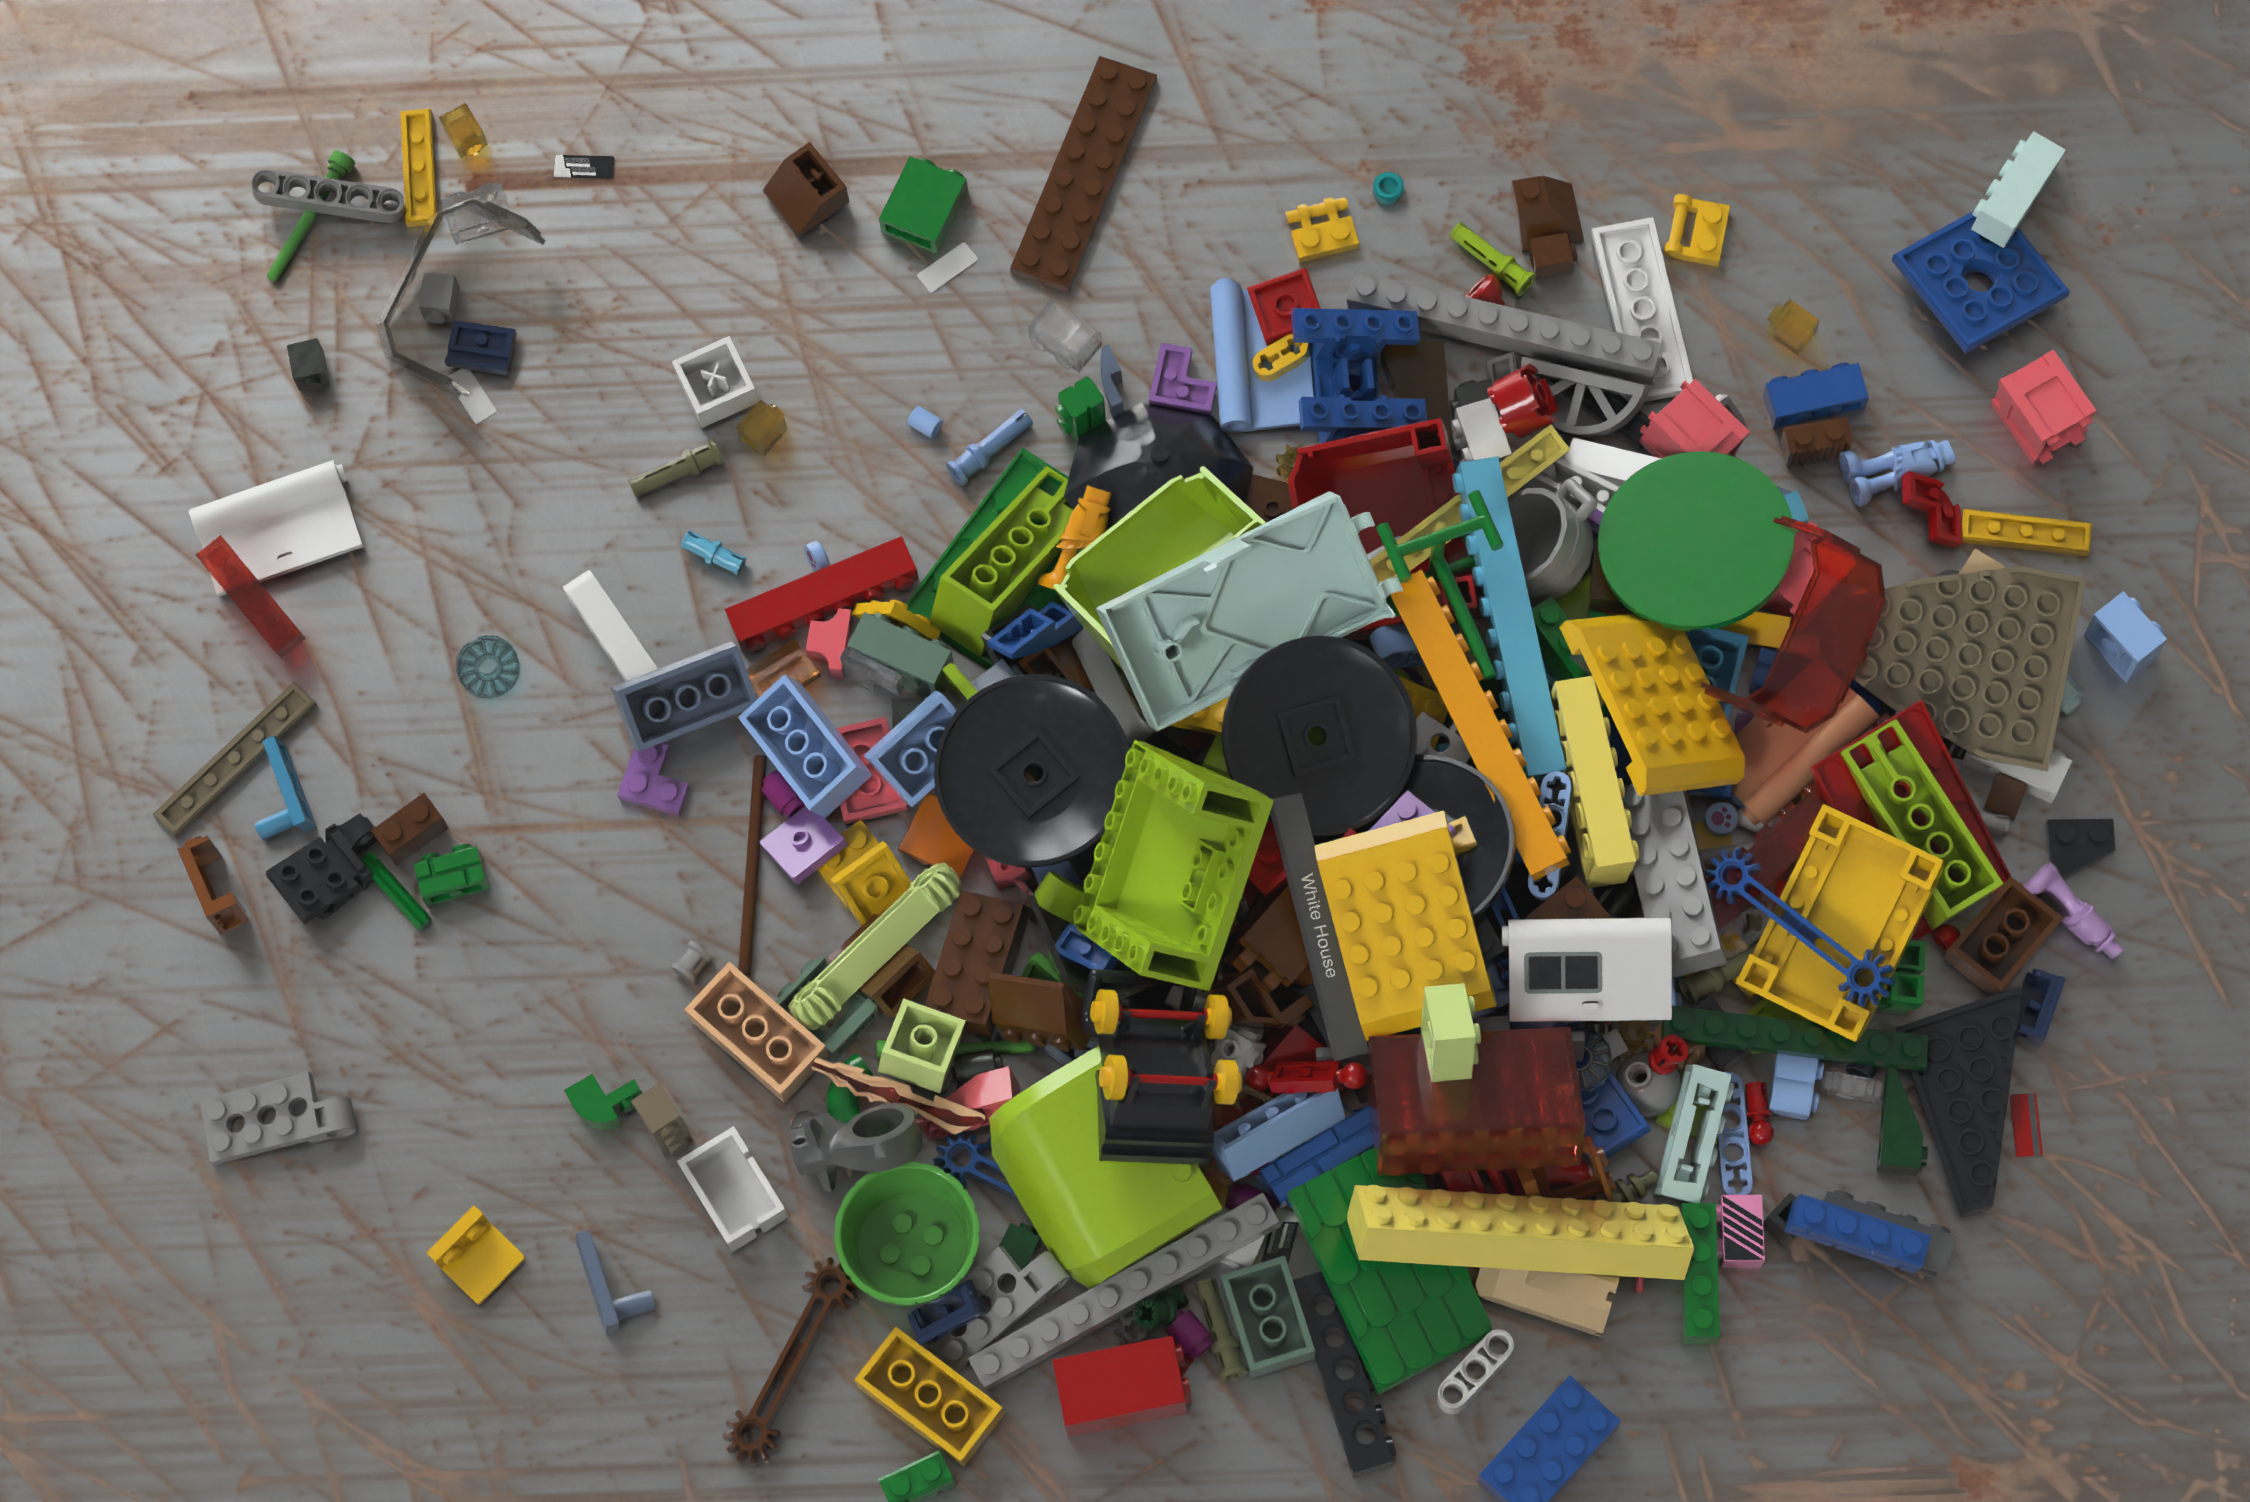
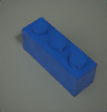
M1846 362L1836 364L1831 369L1824 371L1811 369L1801 373L1800 376L1792 378L1787 376L1773 378L1769 383H1766L1763 394L1773 429L1864 410L1869 398L1859 363L1849 365Z

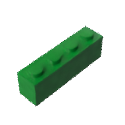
M1551 596L1533 607L1532 613L1542 659L1556 680L1561 681L1592 676L1583 655H1572L1559 627L1569 619L1554 598ZM1604 702L1603 706H1601L1603 717L1611 716Z
M1682 1203L1680 1212L1694 1246L1685 1280H1681L1682 1343L1717 1344L1720 1338L1716 1203Z

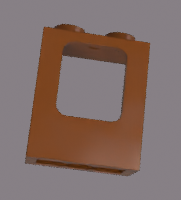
M208 835L191 838L185 842V846L178 848L177 850L205 916L221 935L250 922L246 910L232 892L219 898L216 897L204 867L223 859V856Z
M1591 1136L1514 1163L1524 1195L1527 1198L1542 1196L1546 1198L1585 1200L1599 1193H1604L1608 1202H1614L1611 1191L1616 1190L1610 1171L1604 1172L1603 1167L1608 1166V1161L1602 1146L1595 1148ZM1584 1152L1590 1155L1595 1171L1592 1178L1560 1190L1551 1189L1545 1172L1548 1165Z

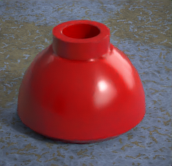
M1494 274L1485 275L1465 296L1505 305V302L1501 299V284Z

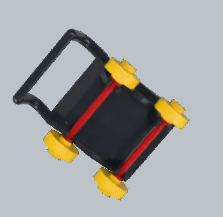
M1091 970L1081 1010V1025L1086 1035L1098 1037L1102 1067L1100 1070H1096L1095 1074L1098 1105L1099 1161L1208 1165L1215 1137L1212 1122L1214 1108L1213 1093L1217 1104L1233 1105L1237 1094L1240 1093L1242 1088V1076L1238 1071L1235 1060H1218L1215 1070L1211 1068V1056L1206 1037L1208 1039H1223L1227 1028L1231 1026L1232 1011L1228 1007L1226 996L1209 995L1205 1006L1203 1003H1196L1193 1008L1197 988L1184 986L1179 1011L1127 1009L1128 1000H1120L1118 1004L1116 991L1100 989L1101 982L1168 986L1184 985L1142 976L1135 971Z

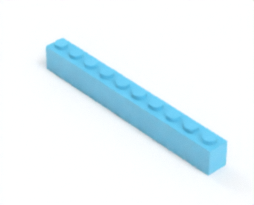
M1496 456L1460 462L1455 471L1456 474L1452 475L1455 493H1460L1462 505H1459L1461 522L1477 517L1468 494L1479 490L1504 543L1502 548L1493 551L1483 529L1471 532L1469 536H1466L1468 554L1474 556L1476 565L1472 569L1473 580L1476 586H1480L1483 597L1479 599L1480 612L1483 618L1487 617L1489 629L1486 630V640L1489 649L1494 648L1496 660L1493 661V668L1496 672L1495 679L1501 680L1503 692L1499 694L1502 711H1507L1510 723L1507 725L1513 735L1508 740L1510 743H1514L1515 749L1519 747L1527 763L1526 766L1522 767L1527 779L1533 776L1535 781H1540L1548 773L1553 771L1564 773L1567 769L1499 458Z

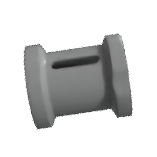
M690 941L687 945L689 949L678 963H673L671 968L679 976L691 984H695L697 982L696 976L707 962H711L714 957L704 948Z

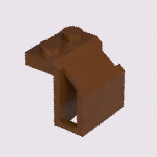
M874 914L828 957V960L832 963L880 916ZM905 944L858 991L873 999L880 1013L891 1019L898 1013L903 999L910 1001L933 979L935 970L918 950Z
M1252 968L1245 969L1242 973L1237 971L1225 974L1212 984L1210 991L1203 990L1201 992L1205 999L1209 995H1225L1228 1007L1232 1011L1231 1026L1243 1025L1254 1029L1274 1027L1278 1030L1286 1025L1292 1027L1305 1019L1306 1015L1304 1012L1313 1006L1306 994L1282 999L1274 1003L1269 994L1265 996L1256 987L1260 980Z

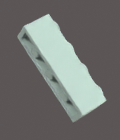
M2034 131L2026 142L2021 139L2011 155L2015 157V160L2011 161L2008 159L1999 173V176L2002 177L2001 181L1994 179L1985 194L1989 199L1987 201L1981 199L1972 215L1977 217L1971 230L2004 248L2052 176L2066 149Z

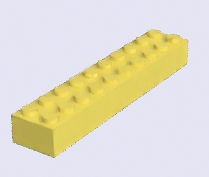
M1355 1185L1347 1213V1221L1358 1259L1367 1261L1685 1280L1694 1251L1692 1240L1679 1207L1669 1204L1653 1205L1637 1202L1622 1203L1605 1200L1546 1198L1542 1196L1527 1198L1526 1196L1506 1193L1485 1194L1474 1191L1454 1192L1442 1189L1424 1190L1410 1187L1393 1188L1380 1187L1378 1185Z

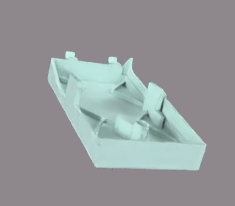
M1329 491L1097 607L1096 611L1148 725L1154 730L1159 731L1229 697L1244 671L1259 656L1281 643L1308 636H1333L1341 638L1377 620L1395 617V613L1386 603V598L1394 592L1403 591L1398 577H1391L1380 583L1378 582L1358 535L1361 530L1375 526L1370 512H1364L1351 518L1341 497Z

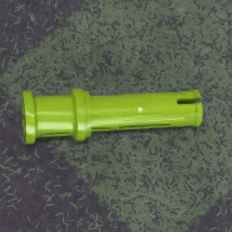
M1459 222L1451 231L1450 239L1457 242L1492 269L1493 274L1499 281L1503 280L1515 289L1517 296L1524 295L1534 283L1536 274L1533 271H1526L1516 263V258L1512 255H1503L1463 222Z

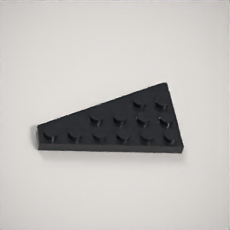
M2020 986L1896 1027L1897 1032L1928 1036L1927 1068L1924 1071H1910L1961 1217L1994 1207L2023 996Z

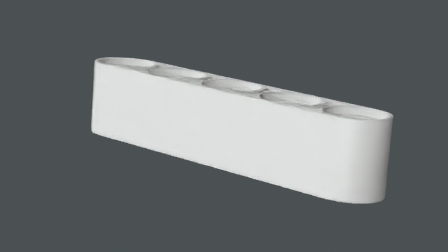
M590 570L562 587L568 599L625 682L658 669Z

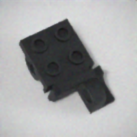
M361 813L342 825L336 826L334 823L326 828V843L321 837H318L266 871V877L303 924L308 923L315 917L325 919L331 916L344 904L346 897L351 894L354 896L358 894V884L365 890L368 888V883L372 881V873L357 854L377 842L371 832L375 826L367 817H363Z

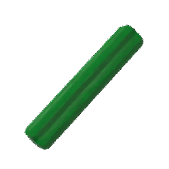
M369 852L361 858L362 862L372 873V879L418 930L424 929L431 922V917L373 852Z

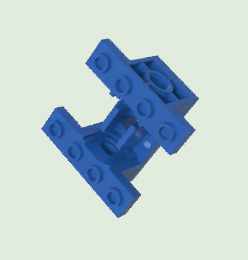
M1293 309L1291 312L1293 343L1311 344L1315 397H1301L1298 401L1301 431L1318 432L1320 444L1427 421L1425 399L1379 396L1376 359L1385 345L1418 344L1420 337L1417 311ZM1350 386L1352 387L1354 392L1348 391Z

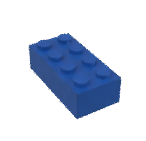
M1569 1375L1479 1474L1478 1482L1500 1502H1552L1619 1428L1621 1420Z

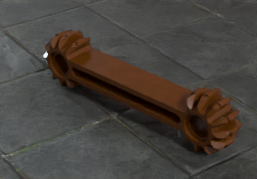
M832 1257L827 1258V1267L823 1268L819 1261L814 1263L818 1271L817 1273L812 1271L805 1273L806 1278L812 1282L803 1284V1290L813 1294L749 1415L744 1417L742 1412L737 1410L735 1415L739 1421L736 1423L732 1420H727L726 1422L727 1427L733 1430V1432L723 1434L725 1441L732 1442L728 1445L727 1451L729 1454L738 1451L736 1459L740 1463L746 1459L748 1454L751 1465L757 1464L758 1454H761L762 1458L768 1461L770 1457L765 1450L767 1448L773 1451L779 1449V1446L771 1440L780 1438L782 1434L780 1430L771 1429L835 1306L840 1305L842 1310L846 1312L849 1308L845 1300L848 1299L856 1302L858 1299L857 1295L851 1290L859 1288L847 1276L840 1262L835 1267ZM830 1279H836L840 1282L839 1289L834 1293L823 1291L824 1283ZM824 1304L804 1343L800 1342L818 1306ZM780 1378L784 1379L766 1415L760 1418ZM750 1428L761 1430V1436L755 1443L744 1441V1434Z

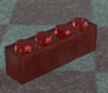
M221 535L196 554L197 558L280 658L284 657L306 639Z

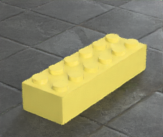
M1593 676L1555 681L1550 696L1567 769L1564 773L1572 783L1570 815L1587 889L1626 883L1631 871L1634 869L1636 860H1639V849L1636 840H1631L1629 829L1632 828V818L1629 809L1624 810L1622 798L1625 797L1624 783L1622 778L1617 779L1615 767L1618 765L1617 753L1614 747L1610 748L1608 736L1611 734L1610 722L1608 717H1603L1601 710L1604 699L1595 684Z

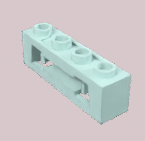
M1695 1064L1686 1065L1654 1195L1684 1203H1700L1701 1199L1704 1200L1709 1190V1180H1706L1708 1169L1714 1166L1717 1158V1148L1714 1147L1717 1134L1721 1135L1726 1117L1722 1115L1724 1104L1730 1101L1733 1093L1734 1084L1730 1083L1732 1074ZM1693 1103L1702 1106L1704 1104L1708 1105V1109L1702 1112L1690 1161L1694 1165H1680L1678 1161L1679 1158L1684 1159L1697 1107Z

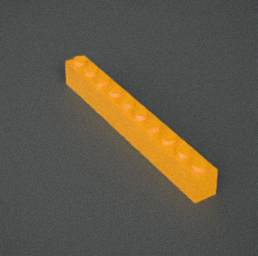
M1420 570L1411 575L1412 579L1410 581L1400 583L1403 591L1394 592L1390 595L1478 771L1494 784L1504 798L1514 823L1515 845L1533 881H1536L1559 868L1561 869L1569 865L1566 855L1571 853V850L1563 834L1556 837L1551 826L1557 822L1548 805L1543 808L1541 807L1537 796L1542 793L1533 776L1527 779L1522 769L1527 763L1519 747L1512 750L1507 739L1513 735L1505 719L1497 720L1493 710L1498 708V705L1490 690L1483 692L1479 681L1483 680L1484 677L1475 661L1469 664L1464 654L1469 651V648L1461 633L1454 634L1450 624L1454 623L1455 620L1447 604L1442 607L1439 605L1435 596L1441 594L1433 576L1426 579L1423 571ZM1486 785V787H1487V789H1488V791H1489V793H1490V795H1491V797H1492V799H1493V801H1494V803H1495L1494 793H1493V792L1490 790V788Z

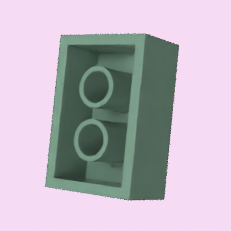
M864 612L847 644L852 666L925 699L935 690L944 695L948 685L942 669L950 662L954 663L949 646L937 639H932V641L920 637L919 632L908 626L899 628L891 624V620L884 615L875 613L873 616Z
M1285 1256L1220 1275L1223 1292L1250 1378L1315 1359L1314 1345Z

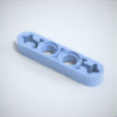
M1553 771L1543 778L1541 784L1542 794L1540 795L1539 803L1542 808L1548 805L1551 811H1557L1561 814V824L1552 829L1556 837L1563 834L1566 840L1573 791L1572 783L1565 773ZM1556 779H1560L1562 785L1566 786V789L1560 790L1558 795V802H1565L1564 807L1554 803L1545 805L1546 800L1553 802V791L1548 786L1555 784ZM1562 868L1547 874L1548 882L1553 885L1552 887H1547L1545 893H1541L1539 887L1534 885L1535 882H1540L1542 878L1533 881L1529 873L1528 887L1536 899L1547 900L1558 891Z
M1726 1071L1724 1073L1732 1074L1730 1083L1736 1086V1089H1733L1731 1103L1738 1101L1739 1105H1724L1722 1115L1725 1112H1734L1739 1116L1740 1124L1732 1129L1724 1126L1721 1135L1717 1134L1721 1189L1724 1195H1749L1752 1190L1753 1179L1742 1079L1737 1074ZM1730 1144L1740 1146L1743 1150V1157L1738 1161L1729 1160L1724 1153L1725 1147ZM1744 1166L1745 1170L1739 1169L1738 1176L1739 1182L1745 1183L1746 1186L1742 1187L1740 1193H1735L1733 1187H1728V1184H1731L1734 1178L1733 1170L1726 1171V1168L1737 1169Z

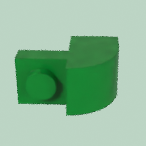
M593 1073L564 1090L582 1121L600 1130H611L622 1126L616 1114L621 1111L627 1113L634 1110L635 1108L631 1101L643 1094L635 1079L605 1095Z

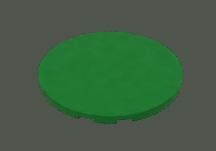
M1704 451L1685 452L1667 456L1644 466L1631 475L1617 489L1608 502L1598 533L1600 564L1604 577L1614 595L1623 605L1640 618L1661 624L1664 628L1679 631L1711 628V630L1739 622L1759 610L1780 588L1782 580L1788 569H1790L1795 548L1792 515L1783 494L1773 481L1762 471L1741 459L1726 454Z

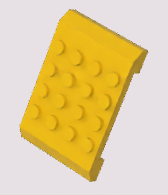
M1636 614L1566 620L1559 627L1572 655H1583L1629 752L1632 762L1626 767V770L1638 796L1732 785L1739 783L1744 778V753L1685 631L1664 628L1663 625L1648 619L1644 620Z
M1823 804L1809 831L1810 837L1780 899L1858 960H1864L1867 949L1873 951V961L1880 954L1885 956V962L1881 967L1885 965L1893 966L1894 971L1885 975V977L1892 978L1938 884L1945 861ZM1777 904L1773 913L1781 917L1784 915L1785 910ZM1772 918L1769 919L1753 954H1749L1735 983L1855 1042L1859 1041L1867 1029L1878 1006L1873 1005L1869 997L1865 1007L1859 1006L1858 997L1852 1002L1846 1000L1850 990L1841 992L1838 986L1847 981V976ZM1823 938L1815 940V945L1844 968L1851 966V960ZM1863 970L1858 975V984L1861 987H1867L1874 981L1872 970ZM1878 993V994H1876V995H1877V997H1878V999H1879V1002H1880V1000H1881V998H1882L1883 995H1881L1880 993Z
M1445 811L1314 846L1345 969L1366 1041L1421 1027L1424 987L1465 983L1467 997L1473 996L1475 1012L1497 1007Z

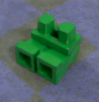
M1909 941L1892 976V979L1895 980V985H1888L1886 988L1890 996L1888 998L1882 996L1874 1013L1905 1015L1908 1014V1009L1916 1010L1923 1005L1925 975L1920 974L1925 971L1926 942Z

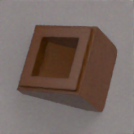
M1996 774L1983 809L1998 815L2010 816V819L2015 820L2028 785L2002 774Z

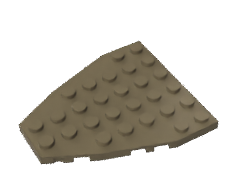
M2013 566L1997 570H1983L1974 573L1915 579L1904 584L1847 598L1844 602L1832 664L1898 713L1922 699L1940 736L1984 760L2048 772L2086 578L2026 566Z

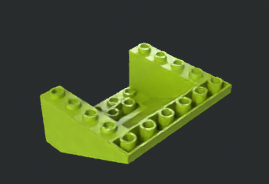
M1134 739L1132 748L1126 754V766L1122 778L1118 781L1115 788V799L1111 811L1108 812L1105 818V833L1095 848L1094 862L1090 873L1084 881V893L1081 902L1074 911L1073 925L1077 926L1078 931L1139 975L1210 991L1274 800L1248 786L1151 744Z

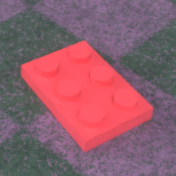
M882 717L837 728L872 773V776L840 805L844 824L908 810L907 804L863 756L890 732L887 718Z

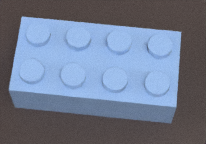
M785 674L738 717L806 807L824 818L828 817L872 776L869 769L804 686Z

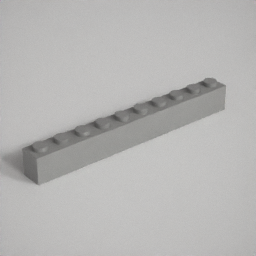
M1358 271L1354 273L1347 296L1348 309L1417 311L1420 331L1509 352L1515 351L1518 354L1653 386L1662 358L1661 342Z
M1261 1193L970 1356L968 1360L983 1388L990 1391L1120 1318L1121 1315L1123 1316L1136 1308L1135 1304H1138V1301L1143 1299L1152 1300L1168 1288L1184 1282L1223 1260L1226 1256L1282 1226L1265 1195Z

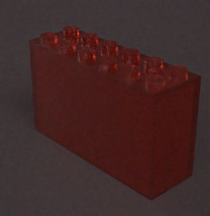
M1571 1028L1480 1031L1481 1042L1476 1044L1479 1060L1478 1064L1473 1065L1472 1079L1431 1082L1422 1034L1369 1036L1366 1066L1368 1077L1366 1084L1377 1175L1389 1174L1397 1176L1408 1173L1433 1174L1436 1172H1468L1471 1170L1500 1171L1513 1168L1535 1169L1538 1167L1555 1166L1566 1168L1580 1165L1586 1123Z

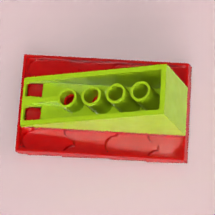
M1922 699L1809 768L1829 807L1945 861L1938 884L1910 940L1921 939L1991 896L2010 878L2011 874Z

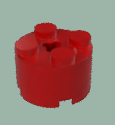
M1527 364L1495 380L1493 386L1487 388L1490 400L1494 405H1497L1502 415L1499 417L1502 429L1506 434L1513 432L1519 438H1524L1558 420V417H1553V413L1558 411L1553 393L1545 379L1539 381L1534 373L1538 372V369L1532 364Z

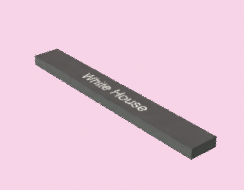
M1302 793L1272 799L1274 802L1270 814L1334 1061L1367 1054L1369 1051L1360 1025L1314 848L1315 843Z

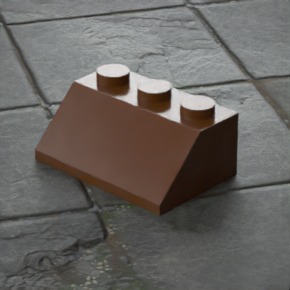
M995 972L990 973L988 981L992 1022L1003 1032L1002 1036L1013 1043L1027 1041L1042 1048L1045 1045H1051L1066 1052L1070 1049L1085 1051L1091 1036L1084 1033L1081 1025L1083 1000L1070 987L1060 982Z

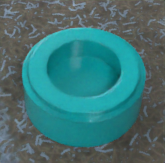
M1383 172L1375 178L1373 182V195L1377 201L1390 205L1402 198L1404 182L1398 174Z

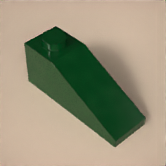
M1888 1067L1884 1077L1876 1171L1917 1176L1921 1166L1926 1167L1928 1147L1923 1146L1922 1131L1896 1067Z

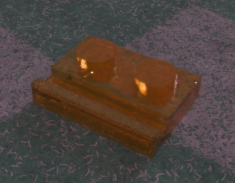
M796 639L746 669L757 698L763 695L784 674L800 682L804 687L821 677L818 669L800 647Z

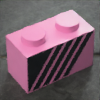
M1721 1195L1719 1205H1716V1223L1720 1228V1238H1717V1256L1721 1258V1268H1761L1765 1261L1762 1195Z

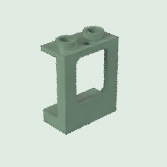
M821 955L816 961L814 959L808 961L800 971L801 976L793 984L789 982L779 991L776 1003L791 1016L792 1014L788 1006L792 1001L793 995L798 993L800 987L805 986L808 981H813L828 966L825 957ZM858 991L847 1000L850 1004L848 1011L829 1030L822 1031L819 1028L808 1030L826 1045L829 1056L834 1061L881 1015L878 1006L870 998L866 1000Z

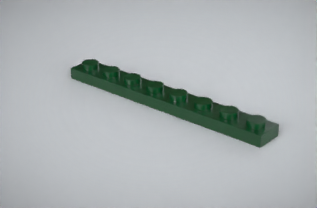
M1673 1005L1672 1020H1662L1661 1040L1667 1035H1676L1688 1044L1896 1067L1924 1071L1927 1068L1928 1036L1866 1029L1859 1041L1855 1042L1815 1022Z

